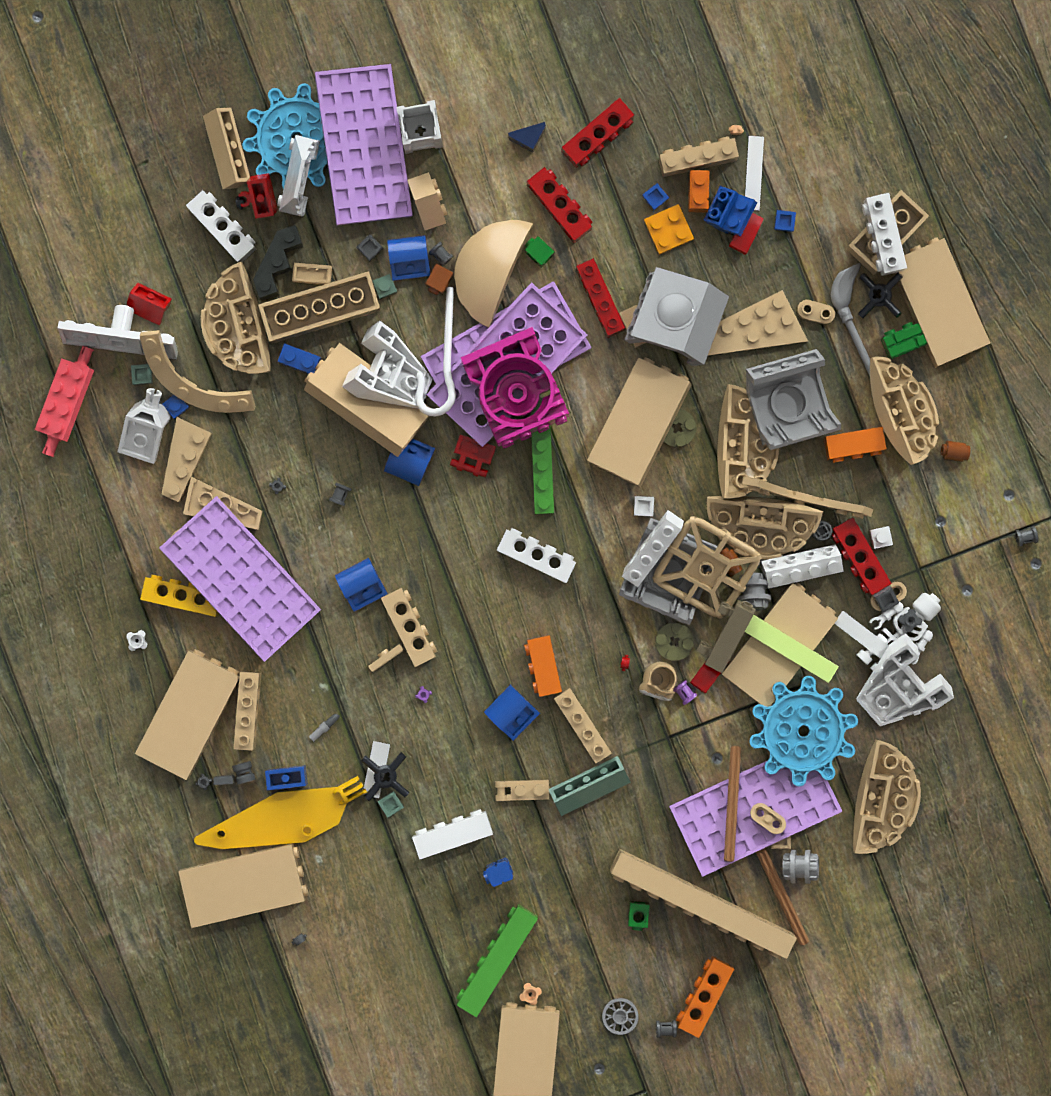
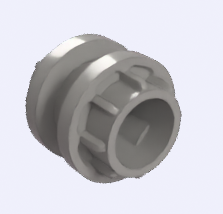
M753 573L746 584L745 591L737 598V601L749 602L753 605L755 611L765 610L768 607V603L771 602V595L765 594V589L768 588L765 575L763 573Z
M797 850L785 853L783 855V878L790 880L791 884H796L797 878H805V884H811V881L818 880L819 856L812 854L811 850H805V855H797Z

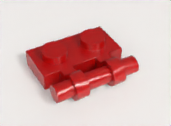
M460 434L454 453L461 456L459 460L452 458L450 466L456 467L458 471L462 472L464 470L473 473V476L486 478L488 470L481 467L483 463L491 464L496 446L486 444L482 447L474 439ZM466 457L476 460V466L465 463Z

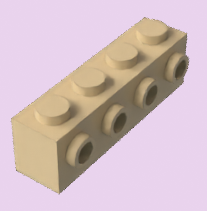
M216 108L203 115L222 189L239 188L247 183L250 175L231 108Z
M723 137L714 143L704 141L700 143V146L696 147L686 145L678 151L673 149L665 150L659 156V164L662 177L690 172V170H699L735 162L738 160L739 155L735 138Z

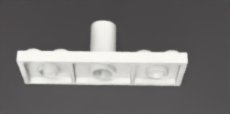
M115 306L111 328L98 327L91 323L76 324L70 320L65 322L59 321L58 331L63 344L144 355L139 337L141 332L130 331L134 309L129 306ZM161 334L168 358L177 359L178 351L175 338L169 334Z

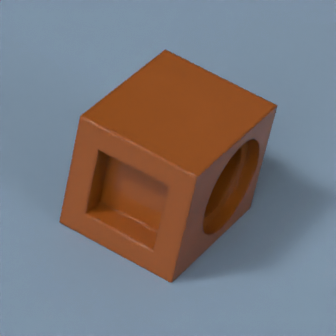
M436 264L425 283L428 291L434 295H443L453 277V272Z

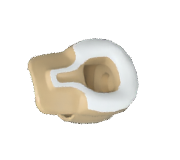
M661 661L649 665L644 672L643 683L639 686L640 693L664 701L672 700L675 694L673 690L677 683L674 667Z

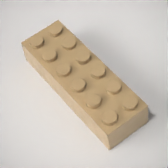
M369 271L258 304L271 344L381 311Z

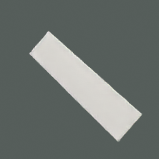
M749 136L745 197L754 199L757 202L754 210L760 211L764 137Z
M842 611L834 623L867 649H873L872 653L880 659L889 646L844 611Z

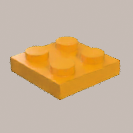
M679 204L644 219V223L659 255L694 240Z

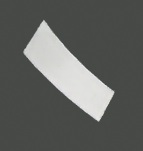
M373 741L370 759L378 766L386 765L390 744ZM370 768L367 770L364 789L367 792L375 783L374 772ZM382 772L380 775L382 776L381 780L383 781L384 773ZM381 788L374 795L375 798H379Z

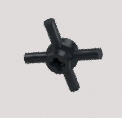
M897 272L886 285H876L866 273L859 277L870 289V301L858 313L861 318L864 319L875 306H886L896 318L902 314L891 301V289L903 278L902 274Z
M402 752L399 753L390 765L378 766L366 755L363 757L361 762L374 772L375 783L364 795L368 801L374 797L380 788L392 787L404 798L410 793L396 781L397 774L395 770L407 757ZM382 772L384 774L389 772L390 780L388 781L385 779L384 781H382V776L380 774Z

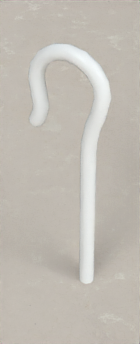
M453 287L446 288L443 372L448 389V399L443 406L431 409L424 404L425 377L422 372L416 374L418 380L415 397L416 405L427 416L436 417L443 415L455 403L456 392L451 374Z

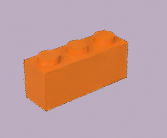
M883 427L831 435L823 438L827 460H833V463L842 462L844 457L849 456L853 460L863 458V454L870 453L871 456L881 455L882 451L887 449Z
M550 635L527 640L528 644L524 645L526 656L530 655L532 663H528L530 674H534L536 682H532L534 693H539V697L562 692Z

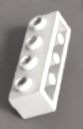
M886 193L866 198L864 204H862L864 216L867 215L869 223L866 224L868 234H872L873 238L871 247L873 253L877 255V271H881L882 276L904 271L907 269L890 194Z
M836 544L761 561L768 589L844 572L841 554Z
M481 809L470 812L471 816L463 818V816L453 818L452 823L445 825L444 822L433 825L434 829L427 831L426 828L415 831L416 835H413L412 839L419 859L493 835L486 811L481 812Z

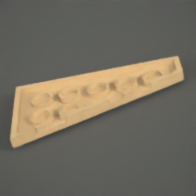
M782 290L721 320L708 356L808 342Z

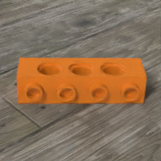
M714 956L711 959H707L704 963L703 969L705 971L703 975L697 977L694 983L696 988L693 994L689 993L685 1001L687 1005L684 1011L681 1010L676 1018L678 1028L697 1038L700 1037L734 971L733 966ZM711 974L718 976V980L715 983L708 982V977ZM703 991L709 993V997L706 1000L699 999V994ZM692 1009L700 1010L698 1017L690 1016Z

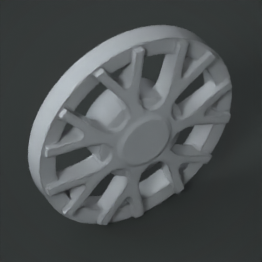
M615 998L609 1001L603 1009V1023L614 1034H627L637 1025V1008L628 999ZM619 1001L620 1008L615 1009L613 1003ZM626 1003L631 1005L627 1011L623 1009ZM608 1008L614 1010L613 1015L606 1013ZM635 1012V1018H628V1013ZM613 1018L614 1023L608 1026L606 1020ZM627 1020L632 1024L629 1029L624 1025ZM616 1024L622 1025L621 1031L615 1030Z

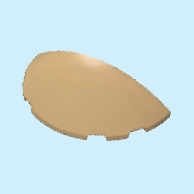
M521 220L492 223L471 236L458 255L454 272L458 298L470 316L483 326L489 328L493 322L504 296L508 280L517 259L520 258L533 223Z
M239 262L221 273L222 276L217 282L209 287L205 295L207 299L205 307L201 310L202 333L212 354L216 355L227 367L247 374L270 372V354L264 322L249 276L243 263Z
M872 357L870 359V384L879 421L898 453L910 465L917 464L928 457L927 454L937 443L938 436L935 433L936 427L939 425V419L934 400L925 384L918 382L912 376L913 371L907 366L892 363L890 358Z
M730 384L727 385L722 404L717 449L719 482L722 497L725 499L739 498L752 492L748 490L749 486L742 484L744 476L767 481L766 478L775 469L779 456V448L770 450L766 444L762 445L746 389Z
M722 496L707 497V513L712 525L724 532H730L731 536L753 547L761 554L764 560L782 557L783 554L791 551L795 552L803 547L808 538L816 532L823 511L801 504L763 497L742 496L725 499ZM726 542L736 553L749 556L746 552Z
M875 740L868 755L857 795L853 829V851L858 854L874 853L882 847L891 846L901 839V834L906 828L911 827L920 805V782L916 778L915 767L912 762L898 748L880 740Z

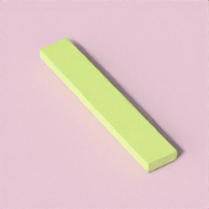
M753 615L745 630V633L828 683L839 667Z

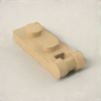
M549 780L495 781V787L497 788L496 801L549 799ZM505 787H511V794H505Z

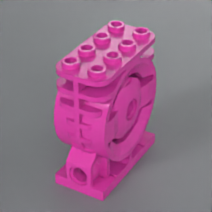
M533 327L461 357V362L470 382L479 386V400L498 447L502 446L503 449L514 445L513 442L515 440L521 439V441L532 437L531 434L536 431L542 433L549 430V426L556 423L558 426L567 422L570 414L550 370L539 360L542 349ZM518 346H520L523 354L514 353L504 356V353L514 350ZM498 357L485 371L482 362ZM514 370H522L532 375L540 372L542 373V375L537 376L535 378H532L531 376L520 372L508 374L499 382L496 389V395H493L485 399L486 395L493 392L494 386L498 379L507 372ZM515 390L523 392V396L520 399H515L512 396ZM550 391V395L543 397L539 409L530 417L511 419L504 415L499 417L495 415L502 411L517 417L527 415L536 408L540 395Z

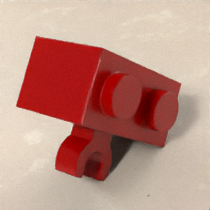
M270 174L251 176L247 180L249 192L242 191L238 194L239 197L245 196L247 198V202L240 204L241 207H247L252 203L255 219L274 216L278 208Z

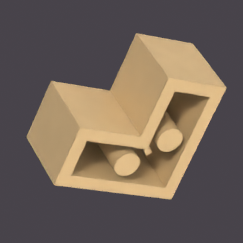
M428 172L408 179L407 181L424 230L446 224L444 216L447 215L444 204L440 205L439 201L443 199L435 178L431 179Z

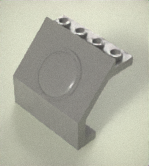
M656 267L655 271L650 272L646 278V284L643 292L640 294L637 308L633 312V318L627 329L625 341L629 344L641 342L654 344L683 354L688 358L687 363L691 366L704 365L729 296L708 282Z
M817 349L746 369L747 396L762 445L766 444L770 450L841 430V423L832 413L820 377V367L825 366V359Z
M650 518L636 552L659 523L658 520ZM687 533L678 548L692 555L697 547L694 536ZM702 540V543L713 550L716 549V545ZM666 549L639 587L624 578L619 592L620 596L690 625L696 607L689 603H683L682 599L662 589L652 579L657 566L668 549ZM673 555L662 574L683 570L687 561ZM709 565L702 566L704 572L712 570ZM683 577L666 581L685 593H688L693 585L692 582ZM698 587L692 597L699 600L703 589Z

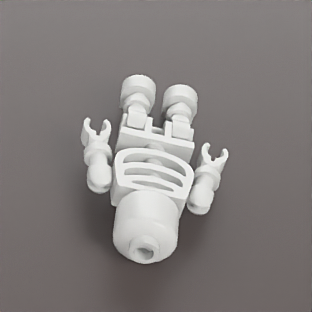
M922 593L912 604L913 609L916 611L915 614L918 618L922 619V624L916 626L920 630L916 631L913 629L911 631L917 635L909 637L912 641L919 640L918 643H915L919 655L921 651L924 652L925 645L933 637L932 632L926 630L928 625L924 620L931 621L941 610L938 604L940 599L933 593L931 595ZM899 602V604L884 613L882 612L878 617L872 618L869 623H872L874 620H880L878 626L874 627V629H879L882 623L886 620H891V616L896 614L892 620L893 626L897 631L896 634L892 635L886 628H883L881 631L888 638L886 639L881 633L877 637L888 645L891 640L894 642L905 633H908L904 625L899 628L897 620L901 615L906 614L910 608L905 607L903 609V604ZM861 649L856 655L868 665L873 660L870 656L875 654L872 653L873 649H867L866 651ZM918 659L912 662V665L916 664ZM875 662V663L870 667V669H871L872 671H873V670L875 669V667L877 666V663Z

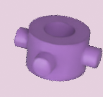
M422 686L415 697L427 703L429 695H432V692L424 689Z

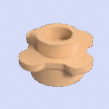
M530 983L524 984L523 993L519 996L520 1000L536 1005L538 996L542 993L541 988H535Z

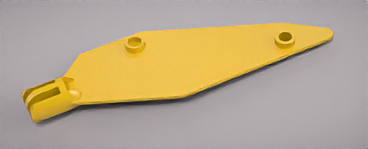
M356 776L338 787L277 792L197 835L194 838V842L197 845L219 849L307 842L338 825L346 804L367 793V791L362 789L356 792L364 786L362 782L345 789L360 779ZM223 831L225 835L220 836L218 832Z

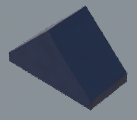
M542 122L509 132L508 138L513 143L533 153L546 129V124Z

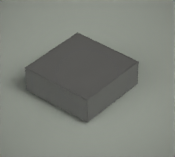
M371 234L356 247L369 262L383 250V247Z
M890 586L873 595L883 613L899 604Z
M216 776L213 778L214 785L234 784L235 776Z

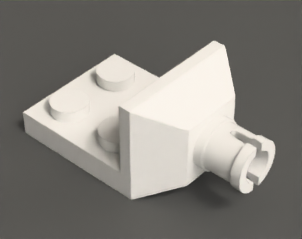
M149 388L146 391V398L135 403L125 417L118 452L154 464L157 459L164 427L171 419V415L162 404H159L162 392L157 390L156 394H154L155 389Z

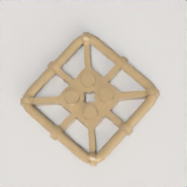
M691 516L667 548L668 550L657 566L652 579L659 587L682 599L683 603H689L710 616L722 619L725 615L718 612L720 603L716 592L720 583L724 582L734 588L726 601L732 607L740 593L745 591L746 584L757 569L762 557L753 547L731 536L730 532H724L701 518ZM698 526L721 538L715 550L702 543ZM692 527L697 547L693 554L689 555L678 547ZM726 542L746 552L749 556L730 560L721 555L720 552ZM673 555L687 561L683 570L662 574ZM751 563L740 581H735L726 576L731 567ZM709 565L712 570L704 572L702 566ZM683 577L692 582L693 585L689 592L685 593L666 581ZM698 587L711 594L715 609L692 597Z

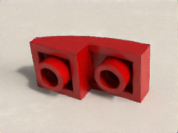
M752 213L741 237L734 235L729 247L746 255L764 218Z
M704 663L690 683L706 694L721 672Z

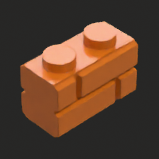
M690 170L688 212H708L709 171Z

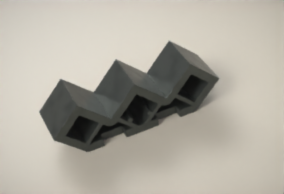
M296 225L277 231L253 279L261 301L280 295L274 277L292 271L286 253L304 247Z

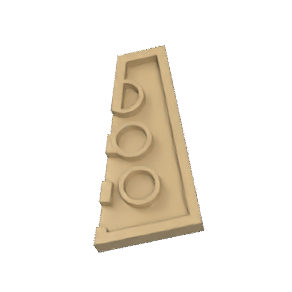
M176 418L162 495L180 503L212 433L183 419Z
M191 477L183 514L195 516L217 496L245 527L259 530L263 511Z

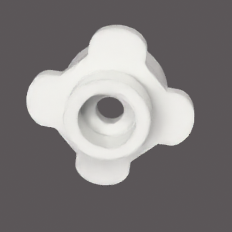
M140 630L138 633L130 632L127 634L128 648L131 651L147 647L145 632Z

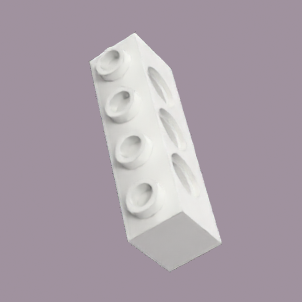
M202 190L186 205L187 208L238 263L243 262L257 250L254 246L256 242L249 234L244 236L241 232L243 228L236 220L232 222L228 218L230 214L223 206L219 208L215 204L217 199L210 192L206 194ZM208 208H214L215 212L212 216L208 217L205 215ZM221 222H226L228 224L227 228L223 231L218 230V225ZM239 236L240 242L236 245L231 244L232 237Z
M667 510L626 565L622 577L639 587L682 530L684 521Z
M513 528L510 531L506 529L498 546V552L567 583L576 564L573 561V556L567 553L560 555L556 553L557 549L546 544L543 547L538 544L539 540L529 536L526 539L521 536L522 532ZM518 541L525 543L526 548L522 552H517L514 548L515 543ZM535 549H539L543 553V557L540 560L532 558V552ZM556 557L560 560L558 568L550 567L549 560Z

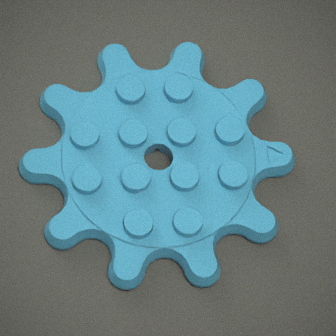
M306 83L298 86L297 93L293 98H286L278 88H272L268 92V98L271 103L270 108L264 112L251 109L247 113V119L257 127V134L254 137L246 138L242 146L245 151L258 152L262 156V161L256 168V174H271L273 172L281 174L283 178L282 187L284 189L292 150H289L292 136L299 133L303 137L320 140L316 160H311L307 178L311 180L314 186H323L326 181L323 168L327 165L319 103L311 99V88Z
M805 676L801 681L800 689L795 692L789 691L782 682L775 683L772 687L776 698L775 703L769 707L758 704L752 710L754 717L763 722L764 728L760 733L752 735L749 743L753 748L768 749L770 758L765 763V771L768 774H775L779 769L786 767L791 770L792 782L798 787L806 783L807 774L812 770L818 771L825 780L833 779L835 776V769L832 766L834 757L840 755L850 758L855 754L854 746L845 741L844 733L847 729L854 728L858 724V718L854 714H841L838 711V703L843 698L842 690L832 688L827 694L821 695L816 691V680L812 676ZM805 725L808 727L809 732L806 736L799 735L798 729L800 726Z

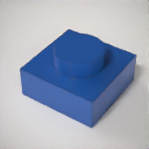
M658 183L642 195L653 210H656L669 199Z
M777 210L774 230L794 232L796 212Z
M175 395L162 404L174 419L190 408L185 401Z

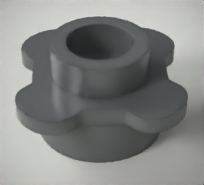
M909 609L906 614L899 617V622L905 626L907 632L913 631L915 626L922 624V619L917 617L914 609Z

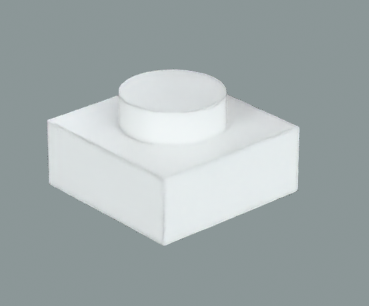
M635 496L634 516L653 517L654 497Z
M889 526L869 530L873 549L893 545Z

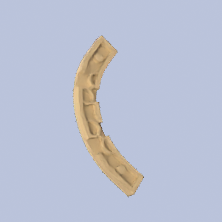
M160 330L140 333V341L150 369L160 383L176 397L195 407L214 412L232 413L255 410L256 406L252 390L217 392L197 388L196 384L190 382L184 376L181 377L175 371V367L166 354Z
M743 477L742 484L749 486L748 490L758 492L761 495L769 496L773 494L794 500L796 504L805 506V503L833 509L836 510V514L847 516V512L853 513V517L861 519L864 516H872L873 509L866 506L823 499L788 490L761 479Z

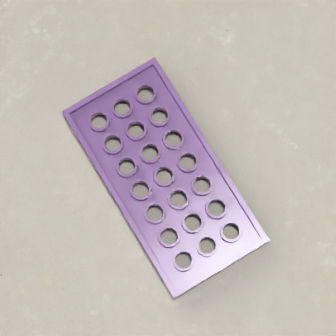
M531 282L463 356L500 341L503 333H509L512 336L533 327L534 332L539 335L538 342L541 349L545 345H550L553 348L551 355L541 353L539 358L552 374L588 335ZM528 306H537V314H528ZM549 318L552 321L551 327H542V319ZM516 319H522L525 322V326L522 329L514 327ZM563 331L566 334V339L564 341H557L555 338L556 332ZM515 349L507 353H504V356L508 354H514ZM498 357L484 362L486 365L485 371ZM460 358L451 368L452 380L455 389L459 391V397L455 399V403L446 414L480 446L484 447L493 437V433L488 422L483 426L478 425L476 422V418L479 415H485L480 400L475 395V391L479 386L472 383L464 385L461 382V378L467 375ZM514 370V371H510V372H507V373H505L504 375H502V376L500 377L499 382H500L506 375L511 374V373H515V372L525 373V374L531 376L532 378H535V377H537V376H540V375H542V373L540 372V373H537V374L532 375V374H530V373H528V372H526V371ZM444 376L426 394L439 407L443 406L448 399V389ZM499 382L495 384L493 392L485 396V399L496 395ZM515 390L512 396L515 399H520L523 396V392ZM465 402L473 404L471 412L463 411L462 405ZM504 411L495 414L497 417L501 415H504L508 418L512 417Z

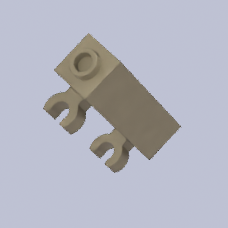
M738 600L734 608L722 601L718 612L729 616L713 647L701 640L697 649L698 652L708 655L705 665L723 673L755 613V608L747 601L741 602Z

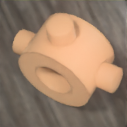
M732 125L728 129L731 135H741L744 132L740 125Z

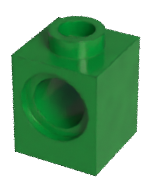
M539 236L535 239L531 238L525 244V253L541 268L555 254V251Z
M629 901L628 926L632 927V930L643 931V928H648L649 902ZM642 912L644 914L641 921L634 920V913Z

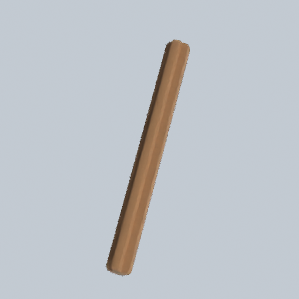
M731 746L724 847V861L733 862L735 858L741 747Z
M766 848L757 851L756 854L801 946L809 942V939Z

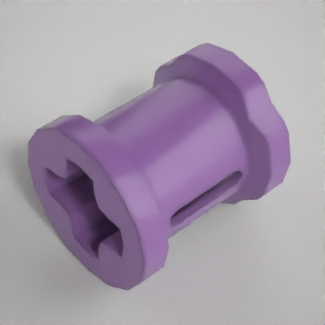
M686 680L677 685L673 690L683 700V705H686L697 696L689 688Z

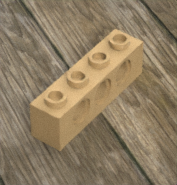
M400 588L382 597L381 600L414 667L436 657L435 653L438 651L433 641L429 643L426 637L429 633L425 625H420L418 618H420L416 607L412 608L409 603L412 598L408 590L404 591L403 588ZM399 604H404L407 607V612L404 615H399L396 611ZM408 621H413L416 625L413 632H408L405 629V624ZM420 638L424 641L422 649L414 647L415 639Z
M240 672L234 749L255 750L262 673Z
M570 688L554 697V700L595 764L612 754Z

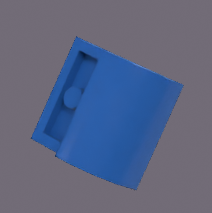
M720 186L704 221L728 234L729 232L741 237L757 202L754 199L738 194L734 190Z
M426 235L387 241L393 281L430 276Z
M412 439L399 457L390 453L384 472L419 486L435 448Z
M369 558L335 575L343 595L354 612L388 594Z
M511 684L484 711L489 719L513 741L540 714Z

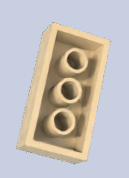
M900 190L891 200L901 244H903L929 215ZM866 226L849 244L846 250L874 275L877 272L876 260L878 259L876 253L872 251L871 242L873 238L872 234H868Z

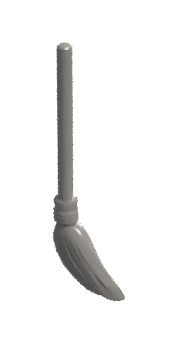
M858 263L837 274L831 288V300L834 307L838 310L842 323H845L870 376V358L853 324V316L848 307L851 301L854 281L861 267V263Z

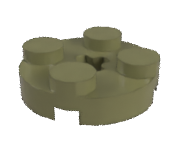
M679 410L673 424L677 425L680 423L682 432L674 433V428L671 426L664 440V443L668 446L682 447L689 444L694 438L696 422L687 411Z
M668 623L658 630L655 646L663 658L679 661L690 654L694 646L693 635L685 625ZM672 636L679 638V645L677 647L674 645L670 646L669 644Z

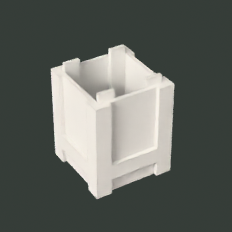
M435 100L427 101V104L397 107L405 154L434 147L435 149L443 148ZM420 126L426 129V132H423V136L415 133V130H418Z

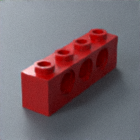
M618 98L563 145L561 151L576 168L579 165L583 167L590 161L589 157L593 153L598 154L605 148L604 144L608 140L612 142L619 136L618 132L622 128L626 130L634 123L632 121L634 119L633 112L621 98ZM616 118L619 124L611 126L608 120ZM600 130L604 133V137L596 138L594 132ZM587 143L590 148L587 151H583L579 145Z
M544 167L528 179L526 185L570 240L576 243L592 230L591 224L593 222L587 214L583 215L579 211L581 207L576 200L573 199L571 201L567 196L569 192L564 185L561 184L559 186L555 181L557 177L551 169L547 171ZM551 185L554 188V192L547 194L543 190L544 187ZM558 200H563L566 206L559 209L555 203ZM570 215H575L578 221L572 224L568 222L567 218Z
M594 258L577 265L576 271L606 337L609 338L625 331L623 321Z
M853 517L832 528L831 537L835 544L839 543L842 550L840 553L845 561L849 560L852 565L850 570L855 577H859L862 582L859 585L865 594L873 595L892 584ZM848 535L854 538L852 546H848L845 543ZM857 552H861L864 555V560L861 563L855 560ZM868 568L874 573L873 578L870 580L865 577V571Z

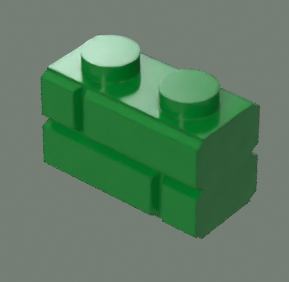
M909 322L902 326V330L896 332L895 329L885 332V337L881 338L887 357L890 359L927 345L919 323L913 325L912 322Z

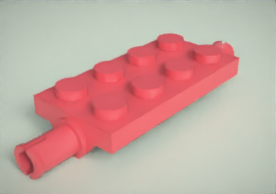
M82 346L77 362L61 358L35 427L36 431L47 434L48 437L42 451L43 454L54 457L59 441L68 442L94 370L88 366L94 351L91 348Z

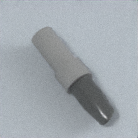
M333 714L325 722L321 723L309 738L313 742L316 741L323 733L330 729L339 719L340 715Z

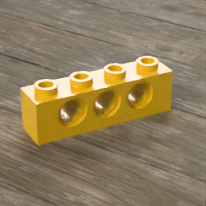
M151 574V578L145 577L140 600L218 617V612L207 600L202 605L197 603L196 597L201 593L191 583L188 586L181 585V581L170 579L167 582L162 581L163 577ZM163 585L168 588L166 596L159 594V588ZM182 589L187 593V597L183 601L178 598V592Z

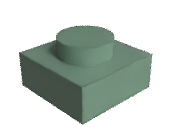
M390 274L373 280L379 299L397 293Z
M148 364L131 365L133 385L153 384L152 370Z
M394 791L377 801L387 818L404 808Z

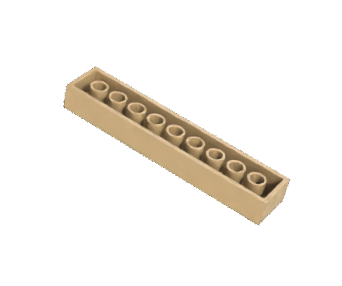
M619 849L610 868V872L615 880L622 883L624 880L630 882V887L638 891L644 889L650 897L657 900L660 897L664 899L665 904L673 908L679 906L685 914L691 917L695 914L699 916L700 921L708 925L714 923L720 931L726 934L730 931L734 933L735 938L743 942L749 940L755 948L761 951L765 948L770 955L780 960L782 957L788 958L797 939L792 932L622 849Z

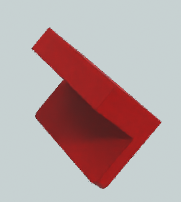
M137 283L129 293L126 306L133 308L134 314L160 325L164 312L170 306L172 298Z

